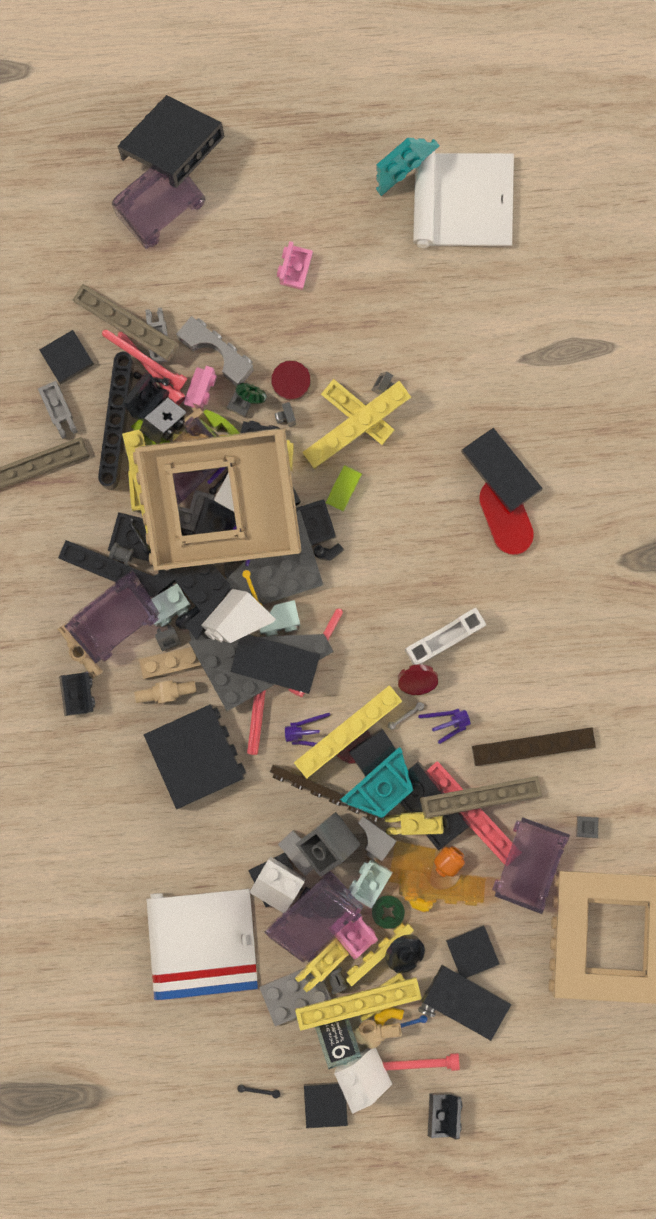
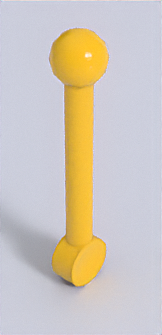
M245 570L242 575L247 580L252 596L259 602L250 579V571Z

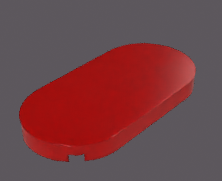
M485 483L480 491L479 504L496 547L508 555L524 553L531 546L534 538V531L524 504L510 513Z

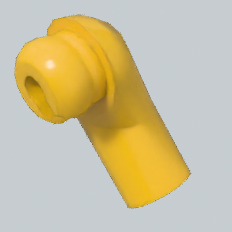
M414 887L404 891L413 909L428 912L433 907V903L429 898H418Z
M394 1007L386 1008L380 1013L375 1014L374 1022L376 1025L382 1024L383 1026L390 1018L402 1020L404 1010Z

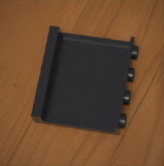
M166 95L117 147L122 161L129 156L166 175L170 186L177 188L225 135L222 122Z
M212 704L143 734L176 810L245 779L244 774H246V770L242 762L238 764L235 757L238 755L234 744H229L227 737L230 734L225 725L221 726L219 719L222 716L218 708H213Z

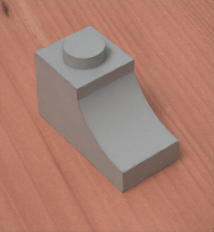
M362 816L358 824L363 827L367 834L368 842L365 849L368 852L366 855L375 862L377 859L383 861L396 843V840Z
M292 830L278 845L306 876L313 867L296 846V843L301 838Z

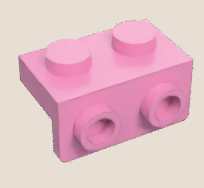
M289 241L288 247H284L282 254L284 259L283 266L279 265L277 271L280 285L303 290L313 255L312 250L294 246V243Z
M206 366L205 370L196 368L184 400V405L203 410L204 405L208 404L211 386L214 387L217 379L214 368Z
M353 908L345 911L328 927L354 960L378 941L374 930L363 922L360 913Z

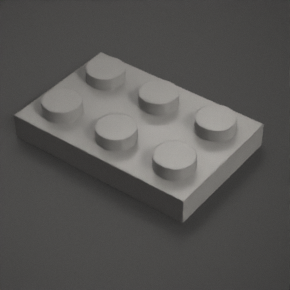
M302 968L260 986L259 988L274 1025L278 1026L297 1018L296 1008L330 1000L331 996L325 981L318 982L310 991L306 992L303 988L314 976L309 973L302 981L297 982L295 977L305 969Z

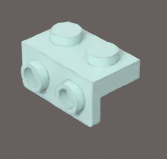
M178 584L142 604L157 627L159 625L161 627L168 625L172 622L171 618L176 615L179 617L189 612L188 608L191 607Z
M373 859L369 863L364 862L359 870V873L362 875L358 881L354 880L348 889L351 891L349 898H355L369 908L373 907L393 873Z

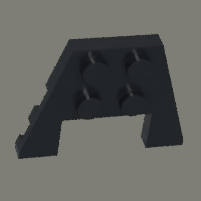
M213 564L172 568L146 579L158 594L176 582L196 605L200 612L185 624V627L196 640L200 638L204 630L201 625L232 588Z

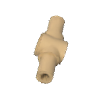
M69 622L57 629L68 643L67 647L69 648L70 658L78 661L80 665L83 664L92 679L103 672L93 658L94 655L91 652L92 646L90 642L78 636L69 625ZM77 646L83 649L84 654L77 651Z
M170 680L155 683V686L149 689L135 691L134 695L136 703L154 700L158 704L176 701V698H179L181 695L197 692L195 681L176 684V682Z
M366 1020L356 1030L348 1031L352 1044H364L369 1049L378 1047L381 1041H384L386 1038L402 1036L400 1023L382 1026V1024L376 1025L372 1020Z

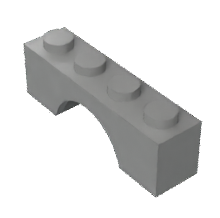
M191 316L177 332L178 340L193 352L200 348H212L218 351L224 358L223 376L236 387L239 383H244L254 371L253 362L245 355L240 356L237 353V349L231 343H224L221 340V335L213 330L211 332L208 330L206 323L200 318L196 320Z

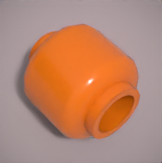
M454 846L444 847L434 859L437 867L435 870L443 877L446 875L454 877L465 864L464 854Z

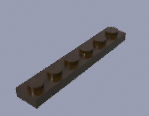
M593 727L471 747L474 765L480 766L595 748L596 744Z
M276 765L271 767L270 773H273L272 778L281 782L287 779L292 782L291 786L302 790L303 787L311 790L310 794L319 798L322 795L330 798L329 802L338 806L341 805L340 799L345 796L344 794ZM348 805L349 807L347 810L352 811L357 814H359V812L362 811L360 809ZM367 813L368 815L366 817L375 822H378L379 819L384 820L385 816L383 818H379L369 813Z

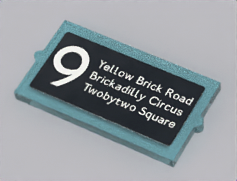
M349 1018L315 1027L328 1069L342 1064L347 1065L348 1062L361 1058Z

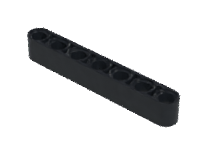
M124 351L117 353L113 361L98 473L100 484L107 490L115 489L119 483L124 448L122 434L126 432L128 409L124 403L115 405L114 402L117 398L125 399L131 392L134 362L130 354ZM123 359L129 360L126 366H120V361ZM119 379H126V383L124 385H117V381ZM120 417L121 422L117 425H113V418ZM111 437H118L116 444H109ZM109 456H116V460L112 464H107V458ZM112 475L113 481L109 484L104 483V478Z

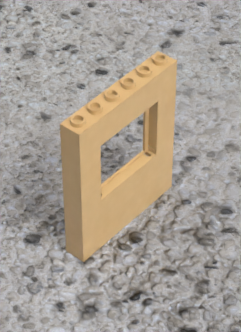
M285 428L135 448L133 460L138 465L136 479L138 485H141L142 493H140L139 497L141 505H144L143 523L147 525L148 529L146 542L151 548L149 561L150 565H153L154 571L299 554L301 552ZM228 466L237 529L182 536L173 473Z
M557 870V875H553V887H556V895L552 897V908H555V916L551 918V928L554 929V937H551L550 940L553 958H550L549 969L553 971L552 979H549V992H552L554 998L656 1004V876ZM589 903L645 906L643 971L586 967Z

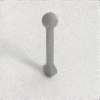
M422 702L417 703L415 708L394 722H389L388 728L391 730L395 729L396 725L417 710H422L424 704Z

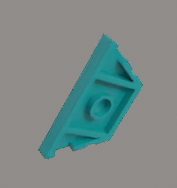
M406 138L377 163L376 171L378 173L376 180L379 186L376 187L379 195L385 194L397 182L402 181L410 171L420 166L424 159L440 147L437 141L432 139L431 142H427L423 138Z
M399 747L341 798V802L379 818L386 816L413 791L402 749Z

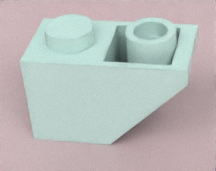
M295 600L274 605L270 614L276 620L260 628L261 635L275 636L278 634L277 631L285 630V632L296 631L297 626L301 625Z

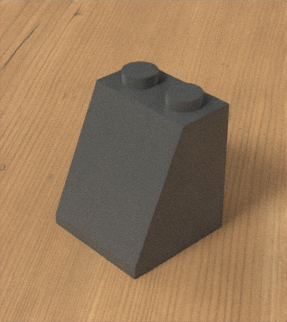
M337 812L321 822L296 843V846L320 877L345 861L361 845Z

